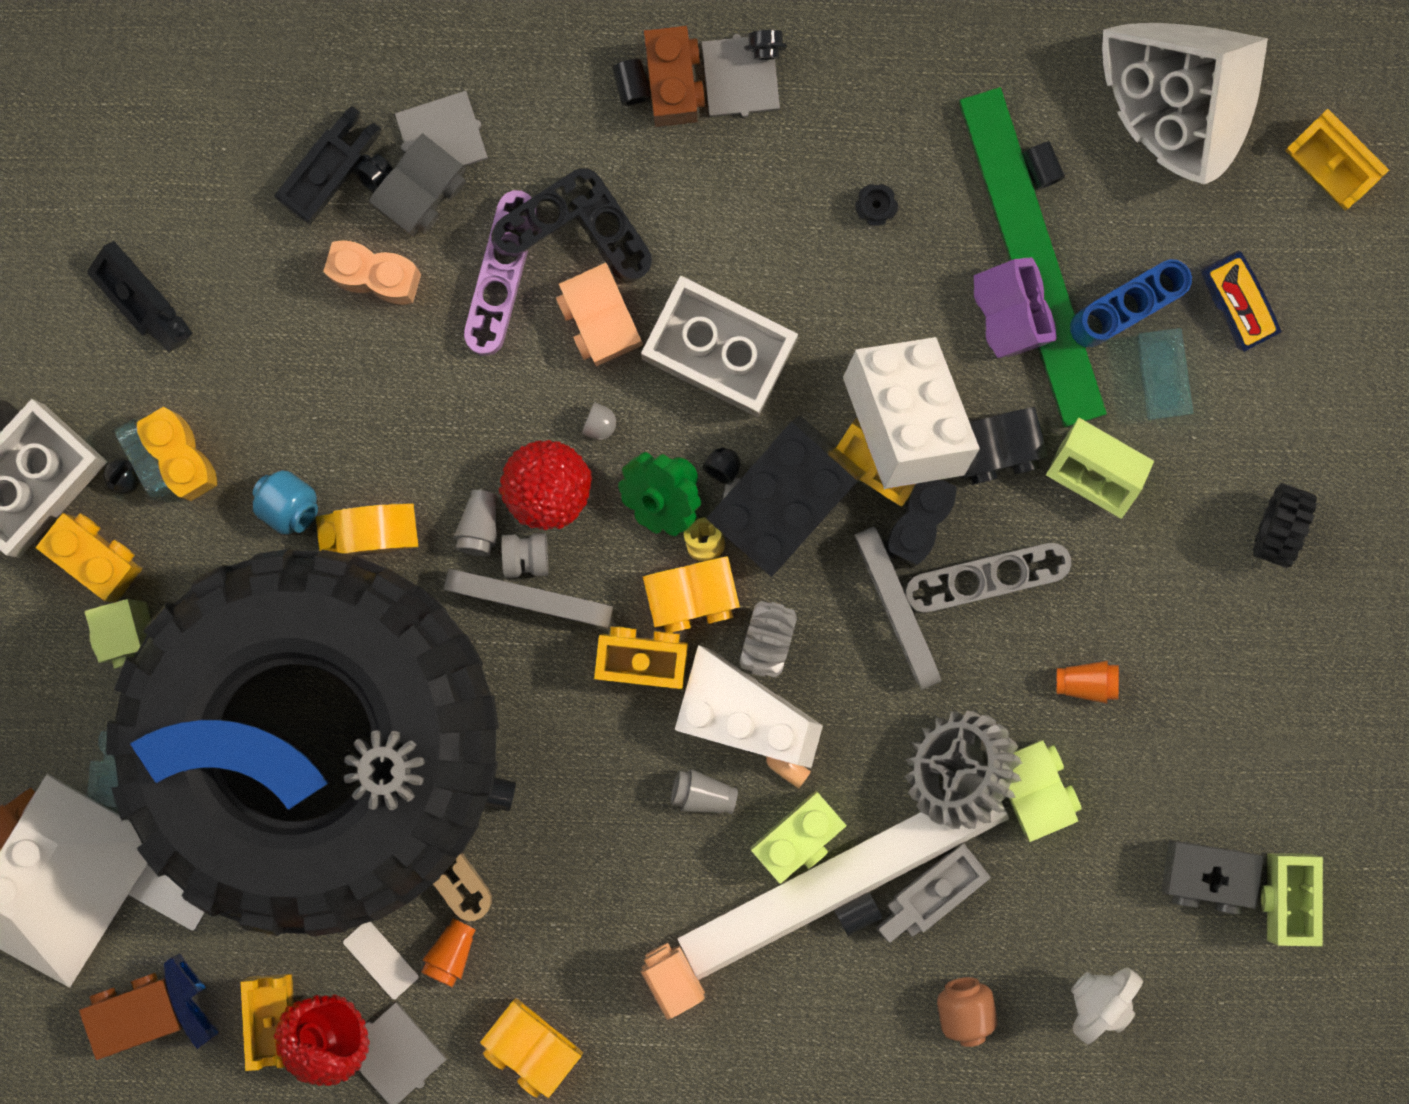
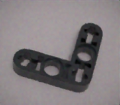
M579 168L572 171L502 217L496 223L491 233V242L494 248L506 257H515L576 218L607 265L620 280L625 282L637 281L649 271L652 264V256L648 247L600 176L588 168ZM578 179L582 184L589 181L593 187L589 191L591 199L587 200L584 195L578 196L569 203V206L574 209L570 213L563 198L570 194L577 186L574 180ZM557 190H561L563 198L556 193ZM542 201L554 203L559 210L558 220L552 224L540 222L535 214V208L538 203ZM526 213L530 226L539 234L533 236L532 229L529 228L518 238L519 246L516 247L513 242L505 244L501 240L505 234L503 227L508 226L509 229L515 230L526 221L520 214ZM602 214L612 215L618 222L617 234L612 237L600 235L595 227L596 218ZM625 234L629 241L625 242L623 247L630 256L637 253L641 258L637 264L638 272L632 267L626 270L622 267L621 263L624 261L625 255L620 247L613 253L608 248V246L616 244Z

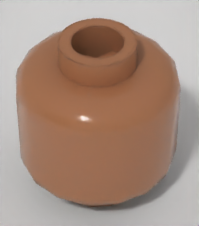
M973 977L954 979L945 985V989L937 998V1008L943 1034L951 1040L960 1041V1044L965 1047L984 1043L986 1036L990 1035L997 1028L998 1022L992 990Z

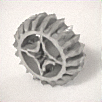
M967 710L965 715L951 711L948 721L942 717H935L936 729L933 731L930 728H922L923 734L926 737L922 743L912 742L914 749L918 751L916 757L905 759L908 765L914 768L912 772L904 776L907 782L913 785L908 794L918 802L916 806L918 810L925 815H929L930 820L939 825L945 824L951 829H960L961 825L968 829H975L978 820L983 823H991L992 810L998 813L1005 812L1001 803L1004 797L1016 798L1014 792L1009 789L1010 784L1022 781L1019 775L1013 772V769L1023 764L1020 757L1013 754L1018 748L1016 742L1009 738L1010 733L1004 726L997 725L996 720L988 715L981 716L975 711ZM982 741L988 754V766L983 764V751L980 750ZM939 774L944 778L942 789L946 790L945 798L940 790Z

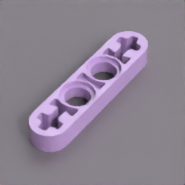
M514 190L508 192L501 197L498 203L464 331L466 344L474 353L480 356L495 354L504 343L528 250L518 255L513 263H499L494 257L495 248L491 242V233L494 226L502 217L509 213L506 211L507 206L515 207L517 201H523L524 204L531 199V196L523 191ZM521 216L526 221L523 225L516 228L517 232H525L531 228L533 233L534 229L530 226L527 216ZM505 232L501 238L503 242L510 241L515 243L516 246L520 245L518 242L519 236L511 232ZM494 282L503 284L508 291L505 302L498 306L487 304L483 298L485 288ZM479 308L490 314H503L500 322L492 317L490 331L496 335L494 341H487L485 347H480L478 339L473 336L474 330L481 331L483 329L486 319L484 315H477Z

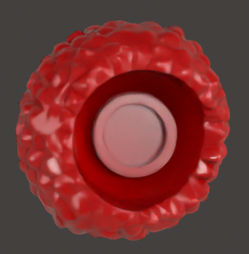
M550 440L535 441L526 444V446H521L519 450L513 452V456L508 458V462L503 467V475L500 478L502 486L499 487L498 492L502 495V501L506 504L509 512L512 513L520 524L545 531L554 527L562 529L576 520L579 513L586 506L590 494L592 472L583 461L582 456L578 455L574 448H570L569 445Z
M335 994L331 996L314 995L312 998H306L304 1001L293 1003V1006H287L286 1012L281 1013L280 1021L273 1036L276 1040V1053L282 1060L286 1070L295 1076L298 1081L309 1083L310 1085L316 1084L317 1086L338 1085L341 1081H347L349 1077L353 1076L362 1067V1062L365 1061L366 1054L369 1051L370 1040L368 1039V1030L361 1013L345 997Z

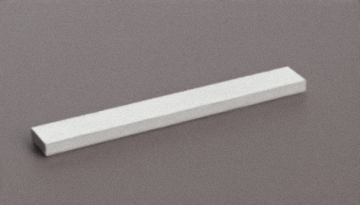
M992 810L991 823H983L978 820L975 829H968L962 825L960 829H951L945 824L939 825L931 821L929 815L920 812L677 939L695 976L700 980L1008 820V814L1006 810L1000 813Z

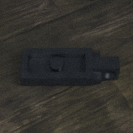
M115 241L102 247L87 271L90 278L142 336L148 333L157 339L168 353L184 345L193 333L182 317L176 316V312L170 303Z

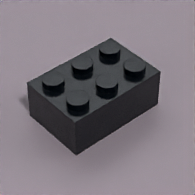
M799 415L789 423L706 519L772 577L860 480L865 472Z

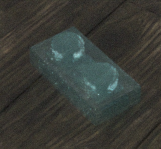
M1182 328L1138 333L1136 340L1148 421L1194 414Z

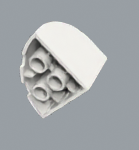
M1168 23L1126 24L1104 29L1102 52L1107 86L1112 85L1115 98L1121 110L1117 113L1124 126L1137 143L1141 141L1158 157L1157 162L1173 173L1201 184H1207L1217 179L1235 159L1250 128L1259 97L1268 38L1217 28Z

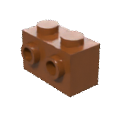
M687 26L644 30L655 127L697 122V108L705 107L702 81H694L692 65L700 64L697 38L689 39Z

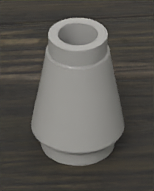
M483 490L471 491L470 498L453 537L457 540V551L474 556H490L491 547L496 546V494Z
M690 769L688 772L678 771L672 788L671 805L679 806L682 812L732 814L737 801L738 789L693 769Z

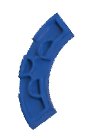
M223 720L183 722L163 727L130 743L155 783L190 769H229L252 777L265 785L283 802L288 810L329 784L311 760L293 745L258 727Z

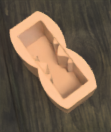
M352 241L332 242L323 271L332 282L344 290L355 293L372 291L380 299L400 305L414 302L421 278L418 268L407 258L387 252L373 254L365 246Z
M607 263L559 283L563 294L556 297V300L565 320L568 321L574 318L580 334L573 336L583 360L592 357L597 367L643 346Z
M667 942L645 955L644 961L646 964L642 966L641 974L667 1020L674 1018L705 999V991L680 946L671 949Z

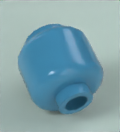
M281 470L273 473L271 476L265 475L258 480L253 488L254 514L279 534L301 533L312 524L317 516L316 492L311 486L289 471Z

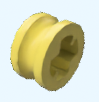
M705 517L698 518L684 531L687 551L693 559L698 561L713 560L724 551L725 540L723 533ZM703 536H709L706 543H700Z

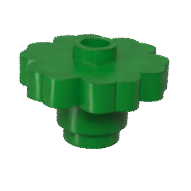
M642 452L623 466L622 474L624 478L618 483V488L623 504L635 510V519L639 524L647 527L655 534L660 533L664 529L669 535L677 536L680 532L686 531L697 520L694 511L701 505L696 486L698 474L695 467L688 460L681 457L670 459L664 454L654 458L649 453Z

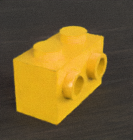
M62 513L35 548L103 601L117 602L142 570L140 566L132 561L135 554L115 539L110 544L97 534L101 528L82 513H79L77 517Z
M611 626L610 634L602 633L599 635L594 679L677 689L683 688L688 643L679 642L680 634L654 631L653 639L636 637L637 629Z

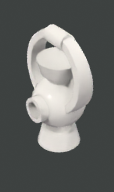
M1124 968L1113 976L1092 975L1089 972L1084 973L1071 989L1078 1012L1073 1025V1033L1088 1045L1096 1040L1105 1030H1115L1117 1033L1123 1031L1135 1016L1132 999L1142 986V978L1130 968Z

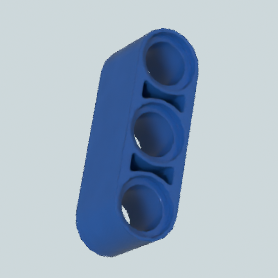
M1169 259L1094 301L1073 316L1070 323L1072 338L1084 347H1094L1136 324L1189 291L1192 284L1190 269L1179 260ZM1160 274H1165L1172 280V292L1165 290L1161 286L1159 281ZM1125 294L1132 296L1138 304L1137 313H1133L1125 307ZM1089 315H1093L1101 321V334H1097L1089 328L1087 323Z

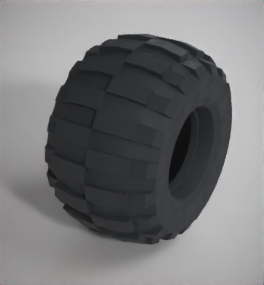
M283 549L258 553L252 559L232 566L222 565L194 580L191 585L192 589L175 603L167 602L145 626L143 632L147 634V637L134 657H126L114 687V691L121 692L115 721H107L106 755H114L118 786L112 787L111 790L121 821L130 820L142 843L137 847V851L158 877L166 875L184 891L181 896L185 901L211 917L222 915L237 921L244 930L274 936H279L282 933L308 934L311 937L345 932L350 928L374 920L378 921L407 905L438 881L455 859L463 853L479 827L478 822L488 796L492 794L498 765V761H496V729L499 728L496 705L482 669L483 662L468 635L461 631L447 613V609L423 588L418 587L393 570L353 555L323 549L321 551ZM301 664L330 672L347 684L365 708L371 732L379 730L383 735L385 746L388 736L392 731L400 732L398 749L406 742L413 740L416 743V747L407 757L409 760L423 757L425 764L420 767L411 768L410 773L422 776L424 782L422 785H413L408 782L405 784L415 796L409 802L396 792L398 807L394 810L387 808L384 795L377 809H369L368 802L371 792H368L359 800H355L351 796L340 807L324 816L305 821H285L271 818L249 807L230 787L222 768L190 769L155 783L130 743L146 734L178 723L198 720H221L225 708L233 695L252 677L277 666ZM380 758L377 759L375 764L379 770L375 774L376 779L380 781L381 779L388 778V782H391L394 777L391 775L390 770L394 763L390 759L386 762H381Z

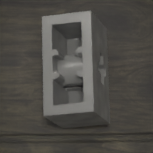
M1169 840L1161 891L1173 895L1172 903L1198 907L1200 899L1216 902L1215 910L1242 914L1243 907L1256 909L1264 856ZM1213 870L1214 873L1221 875L1220 883L1214 882L1209 886L1208 883L1202 881L1203 873L1209 874Z

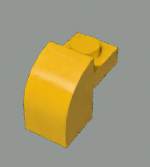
M414 504L364 506L336 510L331 514L316 516L319 551L323 549L348 555L392 552L418 547Z

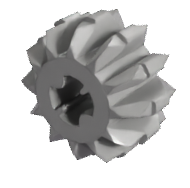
M760 601L754 606L739 660L743 669L750 670L752 674L763 677L768 675L776 678L782 673L796 624L797 616L795 610L785 608L783 604L775 602L767 603Z
M379 730L372 731L371 742L373 749L366 741L357 739L354 745L363 755L362 758L355 755H347L344 762L358 767V772L345 775L344 782L353 783L359 780L362 784L352 794L355 800H359L368 792H371L368 802L369 809H377L383 795L387 808L389 810L397 809L398 800L396 792L409 802L415 796L405 784L408 782L413 785H422L424 782L422 776L410 773L411 768L420 767L425 764L424 758L408 759L407 755L416 747V743L413 740L406 742L400 749L397 748L400 741V732L398 731L390 733L386 746L382 733ZM380 758L381 762H386L390 759L394 763L390 770L391 775L394 777L391 782H388V778L381 779L380 781L376 779L375 774L379 770L375 764L377 759Z

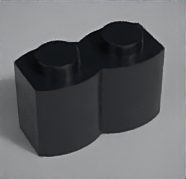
M1035 406L969 422L980 449L965 475L960 476V478H971L972 485L998 479L996 471L1013 467L1015 475L1040 469L1038 460L1045 459L1048 456Z
M942 479L917 483L906 500L905 515L896 522L888 535L886 552L889 556L911 567H915L929 555L936 540L937 525L949 515L955 503L956 486Z

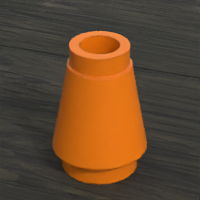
M1107 660L1057 668V694L1107 704L1108 700H1118L1119 665H1108Z
M452 918L449 926L446 927L422 961L425 962L421 973L453 988L456 979H462L473 940L472 937L476 930Z

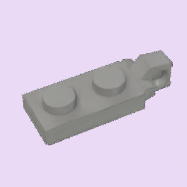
M962 843L894 897L895 899L887 905L893 913L876 928L888 943L892 942L905 930L912 937L920 931L924 933L991 877L966 845Z

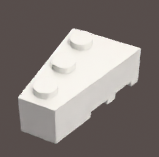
M698 645L675 730L811 768L823 725L763 686L746 672L734 666L716 651Z

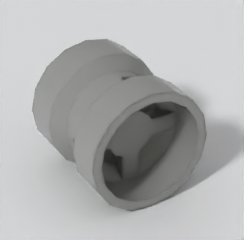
M533 533L529 538H519L515 534L502 535L504 578H516L521 573L530 572L534 576H548L549 561L546 533Z

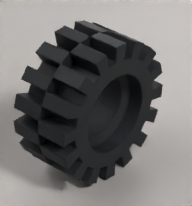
M1280 483L1279 487L1274 491V496H1271L1268 508L1263 513L1264 517L1259 524V532L1254 541L1256 543L1253 547V556L1285 568L1291 567L1293 561L1298 557L1299 550L1304 545L1305 536H1308L1310 530L1308 528L1313 522V513L1317 505V496L1285 483Z

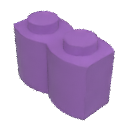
M1032 257L1014 259L974 275V298L986 316V340L997 358L1016 356L1056 341L1055 322L1051 310L1044 300L1042 277Z

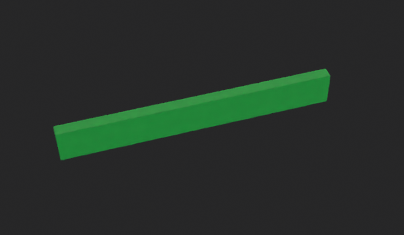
M999 87L960 99L958 104L1009 261L1032 257L1042 277L1044 300L1048 304L1055 322L1056 341L1037 348L1063 428L1073 426L1078 417L1084 421H1089L1105 416L1107 413L1086 348L1078 344L1072 338L1070 332V323L1075 314L1002 89Z

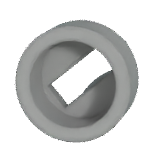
M594 402L581 434L592 439L602 440L608 438L616 428L614 413L606 406Z

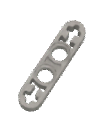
M873 526L854 534L860 554L920 690L922 691L940 683L941 677L876 528Z
M1046 543L919 574L907 583L904 593L910 607L914 611L929 613L1061 580L1070 571L1071 556L1062 545ZM1045 551H1051L1053 557H1061L1062 564L1056 567L1055 575H1051L1049 569L1033 571L1036 581H1029V567L1023 555H1031L1030 563L1045 559ZM1010 560L1019 566L1021 576L1016 584L1007 586L998 580L997 568L1001 562ZM961 571L973 572L979 580L977 591L970 596L960 594L954 586V580ZM947 575V590L953 599L952 601H944L945 593L932 596L930 598L931 605L924 606L921 599L914 600L912 592L919 589L918 582L925 581L926 586L931 588L942 585L938 576Z
M448 569L443 589L453 593L609 628L613 607L453 569Z

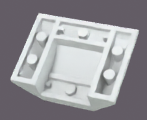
M47 773L0 850V950L70 988L148 864L137 851V847L142 843L130 820L121 821L118 813Z

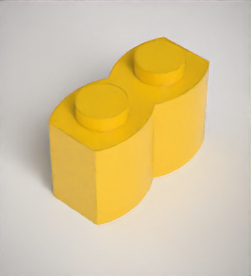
M162 407L137 422V431L143 446L153 457L159 460L161 476L167 487L174 494L192 501L217 486V477L211 462L203 453L196 449L194 434L188 423L180 415Z
M728 556L643 576L654 627L664 626L666 633L690 629L689 620L703 616L707 617L708 624L732 619V610L740 608Z
M517 998L510 1003L480 1041L486 1048L483 1052L484 1057L501 1070H504L506 1066L513 1069L520 1075L517 1083L536 1098L541 1093L549 1098L584 1053Z

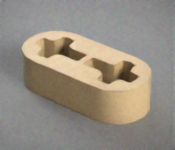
M462 853L456 858L457 863L452 867L460 880L454 883L447 873H443L440 879L433 885L460 919L476 921L490 910L492 895L486 884ZM463 883L471 894L477 891L482 894L483 898L478 902L481 907L480 911L476 912L473 908L465 911L462 908L461 903L465 900V897L459 890V885Z

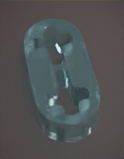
M132 419L114 429L120 445L150 497L155 501L171 492L161 476L159 460L145 449L139 438L137 420Z

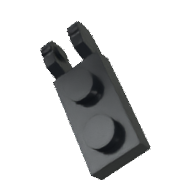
M352 106L343 113L330 130L326 129L274 196L276 200L309 225L312 224L354 171V168L361 162V156L369 150L381 132V128L372 123L362 131L351 147L341 140L355 126L360 112Z

